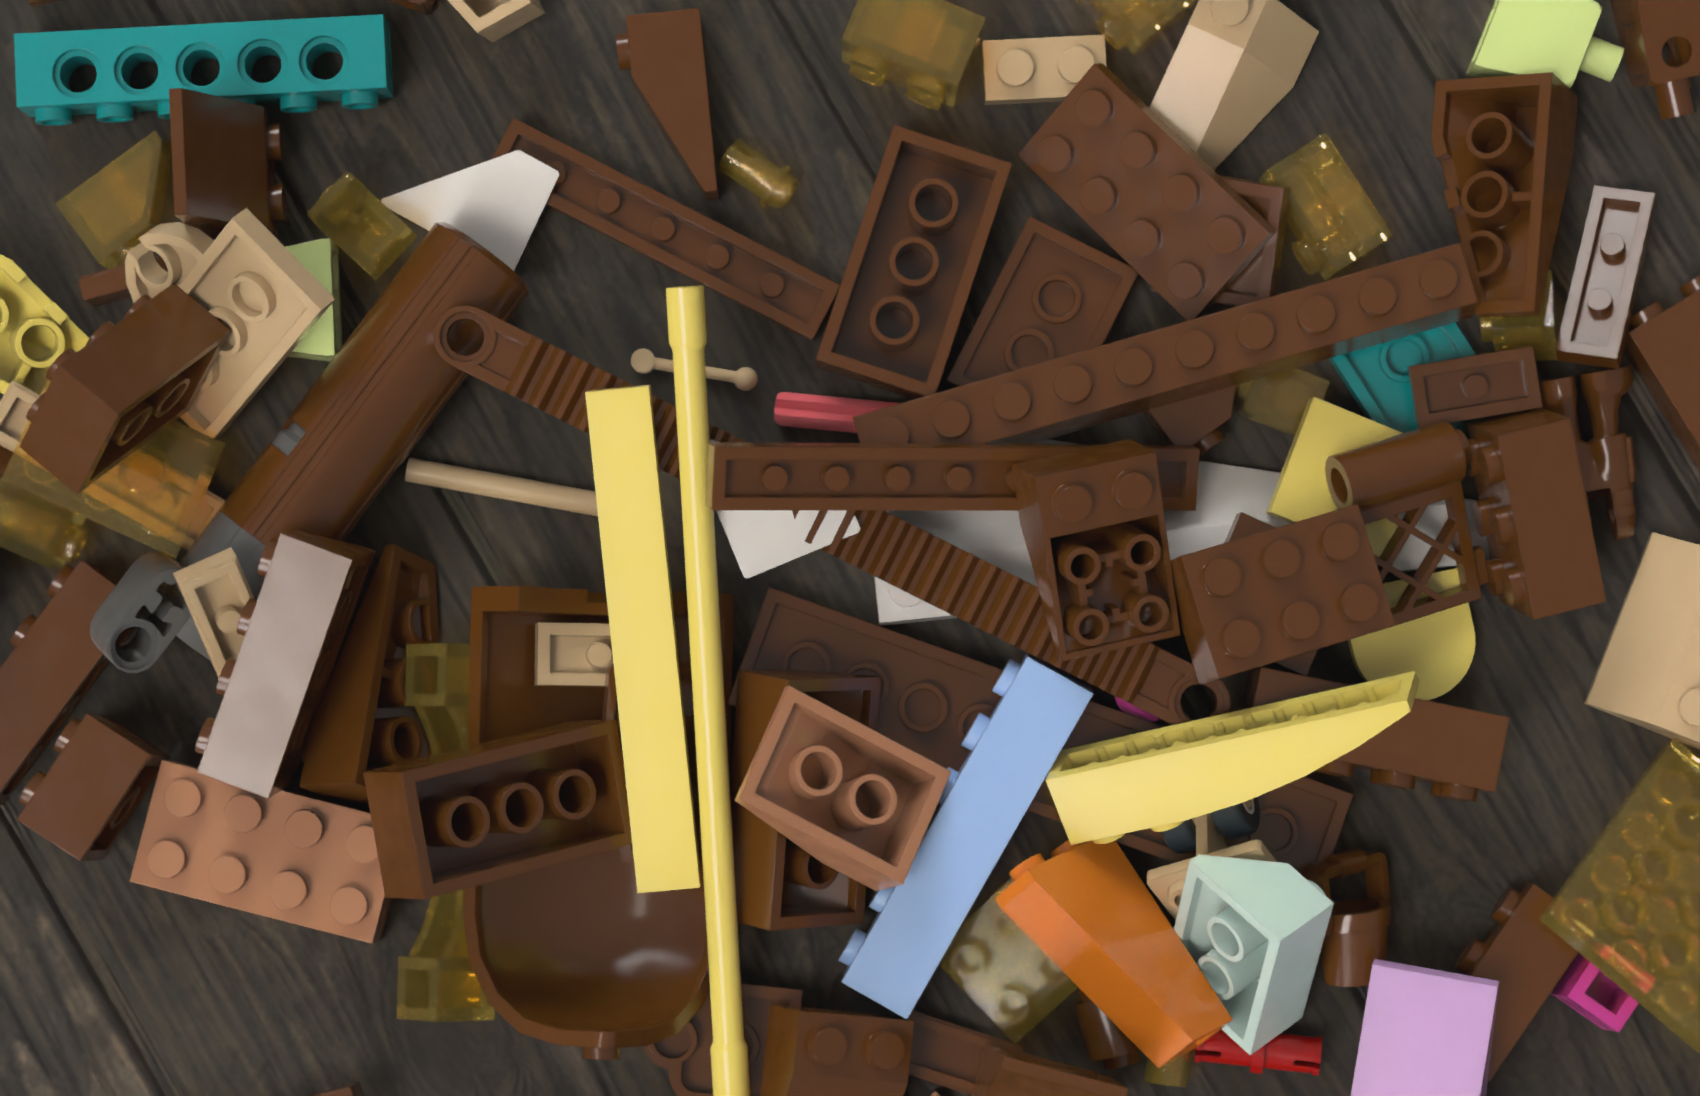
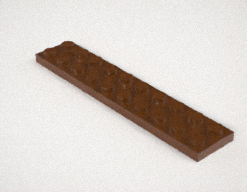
M770 587L768 588L739 669H792L881 677L877 732L946 769L949 766L958 772L971 751L961 745L969 728L979 712L990 718L1002 697L992 691L1003 671L999 668ZM738 675L729 697V705L736 707ZM1089 701L1062 750L1162 728V726ZM1045 777L1027 811L1061 822ZM1306 777L1257 797L1260 808L1258 829L1252 834L1235 839L1224 837L1227 848L1252 840H1261L1277 862L1289 863L1306 878L1307 871L1311 866L1325 862L1326 858L1333 854L1353 794ZM1151 828L1126 833L1116 840L1117 843L1173 863L1196 856V850L1183 854L1175 853L1168 847L1161 833L1152 831Z

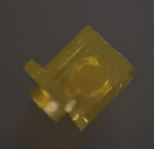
M351 172L344 173L334 185L328 187L307 213L308 218L375 281L418 237Z

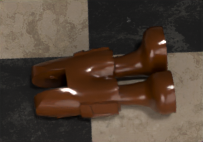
M1631 365L1620 366L1619 369L1607 368L1578 374L1581 392L1587 402L1592 424L1593 438L1588 442H1584L1581 439L1577 414L1575 376L1538 380L1542 408L1571 419L1586 500L1604 496L1606 514L1611 534L1615 541L1634 537L1636 512L1633 482H1636L1637 475L1633 436H1627L1626 432L1619 433V406L1621 398L1631 389L1634 381Z

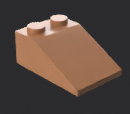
M787 686L783 690L735 801L821 863L875 891L904 884L952 771L801 691Z

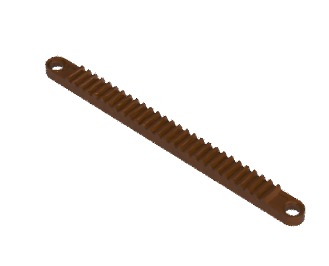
M457 306L446 311L437 321L433 333L437 352L451 366L588 434L589 424L585 392L588 390L634 386L472 306ZM469 319L476 321L484 333L482 347L472 355L462 356L456 354L448 342V334L451 327L460 320ZM652 395L659 469L680 479L676 406ZM709 423L710 439L717 442L748 443ZM792 510L794 519L799 510ZM828 510L819 511L805 542L812 543ZM847 510L832 543L820 548L1172 725L1194 721L1184 715L1180 705L1183 692L1188 687L1199 684L1193 664L1149 642L1061 662L1058 660L1037 586L885 510ZM855 515L860 531L843 539ZM1220 679L1202 684L1210 688L1215 696L1216 704L1214 711L1209 717L1229 713L1231 707L1230 694L1225 684Z

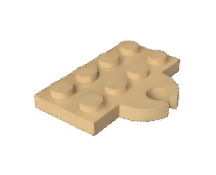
M247 208L235 215L215 240L200 229L181 222L159 224L138 238L141 243L128 251L125 259L126 284L133 303L145 294L153 298L175 283L231 330L189 411L181 416V419L207 445H210L227 430L335 300ZM153 251L163 258L168 272L157 263Z

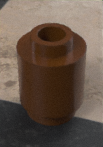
M1076 987L1080 1002L1075 1003L1074 1006L1090 1062L1103 1060L1105 1070L1117 1069L1140 1062V1049L1079 987Z

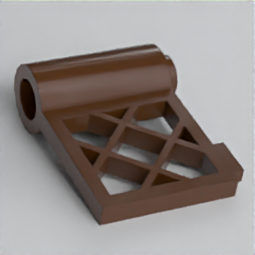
M1447 421L1434 423L1334 454L1326 460V481L1329 492L1338 509L1358 504L1364 525L1386 518L1398 526L1381 556L1378 558L1374 555L1382 581L1387 573L1390 572L1408 583L1396 606L1391 608L1396 625L1480 599L1482 597L1479 585L1489 582L1484 549L1479 545L1472 546L1461 480L1466 474V466L1470 465L1472 460L1471 448L1465 434L1459 429L1454 430ZM1445 500L1448 519L1434 540L1416 529L1415 526L1429 504ZM1406 512L1402 520L1395 516L1397 514ZM1410 534L1431 546L1413 578L1392 566ZM1451 542H1453L1454 551L1448 548ZM1445 554L1456 561L1460 586L1437 593L1425 585ZM1421 592L1428 595L1427 597L1418 599Z

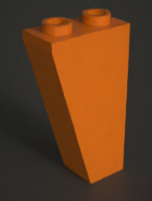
M1069 840L1053 850L1050 854L1052 858L1046 861L1041 853L1036 854L1010 871L1009 875L1014 882L994 898L1012 921L1158 1068L1198 1048L1233 1020L1116 840L1106 844H1095L1093 841H1087L1070 845Z

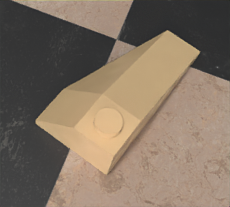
M1199 0L1149 108L1215 170L1293 89L1319 31L1278 0Z

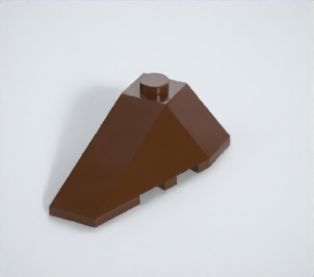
M1553 72L1436 81L1431 141L1435 157L1441 162L1447 190L1444 193L1448 209L1454 214L1461 242L1460 246L1478 301L1475 309V314L1478 317L1539 315L1574 155L1578 96Z
M395 544L386 545L314 715L309 728L300 781L301 788L334 802L369 809L363 772L446 752L445 737L436 738L434 701L443 700L442 680H432L431 646L439 639L435 564Z

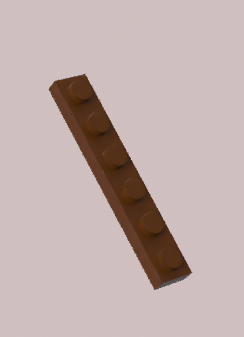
M515 118L512 119L492 159L521 150L557 170L559 177L545 206L813 343L837 297L840 288L839 284Z

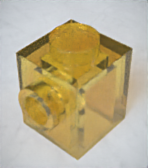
M1551 270L1548 271L1539 315L1480 317L1482 342L1493 341L1495 351L1531 345L1533 346L1535 361L1558 360L1555 351L1558 341L1557 302Z

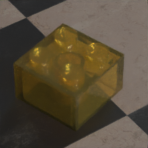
M858 0L842 37V62L851 65L849 74L868 84L882 87L884 81L888 80L907 88L905 96L917 104L934 110H939L941 103L954 108L982 43L986 17L944 0Z

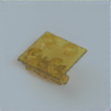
M1011 878L1006 880L960 926L939 965L1016 1044L1076 990L1078 986L1012 921L994 899L1014 882Z

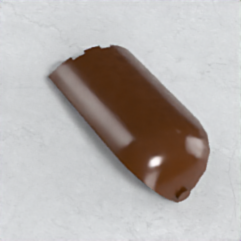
M532 586L471 587L467 746L574 720H602L605 687L534 686L535 624L538 622L609 624L606 593L588 592V589ZM672 591L679 666L691 667L687 591ZM719 593L730 784L732 705H729V697L732 692L734 594ZM681 679L684 715L692 716V680ZM616 700V710H618V702H617V700ZM691 735L688 737L687 746L702 882L700 888L637 893L634 862L621 863V847L463 889V918L469 963L488 1003L519 1033L555 1045L582 1047L583 1059L616 1060L621 1059L622 1047L648 1046L677 1035L703 1006L710 990L696 744L695 738H691Z

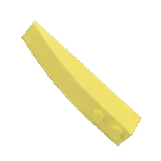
M1416 671L1064 749L1060 751L1045 781L1070 845L1093 841L1095 844H1106L1118 840L1126 833L1148 828L1155 832L1167 831L1179 826L1185 820L1246 802L1298 780L1359 747L1411 712L1419 686V679Z

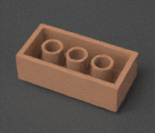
M161 760L130 882L371 944L381 941L392 898H385L369 810L342 805L337 802L286 789L270 798H265L198 773L199 767L176 761Z

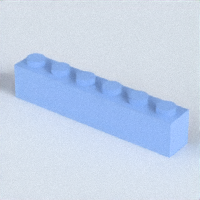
M1029 653L1025 654L1021 663L1011 658L1009 659L992 689L993 692L1002 697L990 718L979 712L969 728L961 745L971 751L959 772L948 766L947 769L952 772L938 802L940 805L928 825L904 884L876 891L869 907L877 911L878 914L867 933L858 928L854 930L838 961L847 965L842 983L905 1019L909 1017L1093 695V688Z

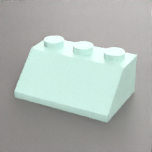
M1198 854L1189 861L1174 930L1233 1019L1222 1030L1249 1055H1252L1303 1017L1334 903L1326 897L1323 890L1316 883L1307 880L1289 863Z

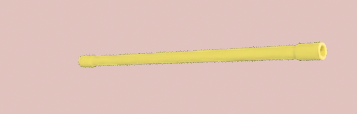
M677 286L666 288L668 338L673 352L713 1034V1042L710 1048L713 1096H751L748 1046L744 1039L714 510H710L706 506L708 442H710L704 351L707 343L704 286Z

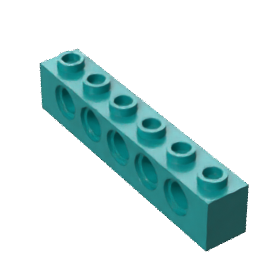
M383 14L14 34L16 105L28 117H35V124L68 125L73 123L72 115L96 114V119L99 122H128L134 120V112L158 111V118L170 119L169 89L174 88L188 89L254 105L280 104V111L286 113L313 112L317 110V102L341 101L343 109L366 110L377 108L379 106L378 99L394 98L391 30ZM327 52L340 54L343 57V65L335 77L322 80L313 76V64L320 55ZM268 55L279 57L281 59V70L275 79L266 83H259L252 79V68L258 59ZM203 59L218 60L220 71L217 78L211 84L206 86L192 84L191 72L199 61ZM143 62L156 63L158 66V76L155 82L145 89L132 88L130 76L133 69ZM83 65L95 66L97 76L93 86L84 92H72L69 87V80L74 70Z

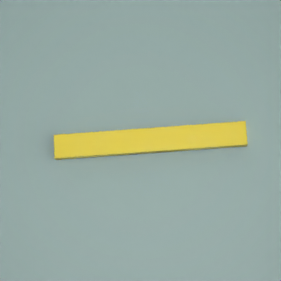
M651 385L588 390L585 392L637 893L700 888L702 882Z

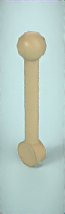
M639 349L632 354L631 365L640 374L650 373L653 369L674 373L673 360L654 357L653 353L647 349ZM705 366L706 378L735 383V386L743 391L753 389L758 381L756 372L750 367H742L737 371Z

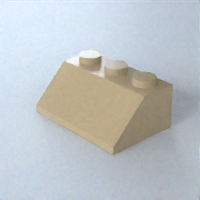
M1652 532L1649 535L1584 704L1696 749H1700V545Z

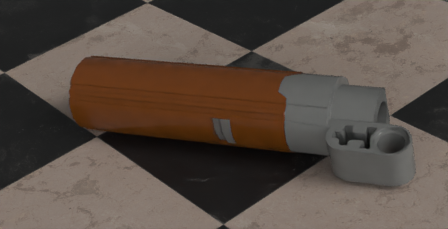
M446 222L435 223L181 561L178 562L172 555L165 552L151 551L141 555L130 566L96 611L90 623V636L93 644L117 669L126 673H139L149 669L159 659L175 636L210 660L173 573L231 547L238 558L254 599L257 600L265 579L264 576L258 575V566L263 551L270 539L278 541L280 533L295 529L344 541L469 375L451 366L437 352L433 337L437 321L446 311L453 307L468 305L479 308L508 323L530 294L527 283L503 261L468 235ZM469 319L460 320L449 331L448 342L456 354L462 356L472 355L478 352L483 345L484 333L476 321ZM166 582L170 584L169 588L164 592L158 589L161 583ZM142 606L151 612L147 618L139 611ZM136 627V634L127 645L115 647L116 639L124 629Z

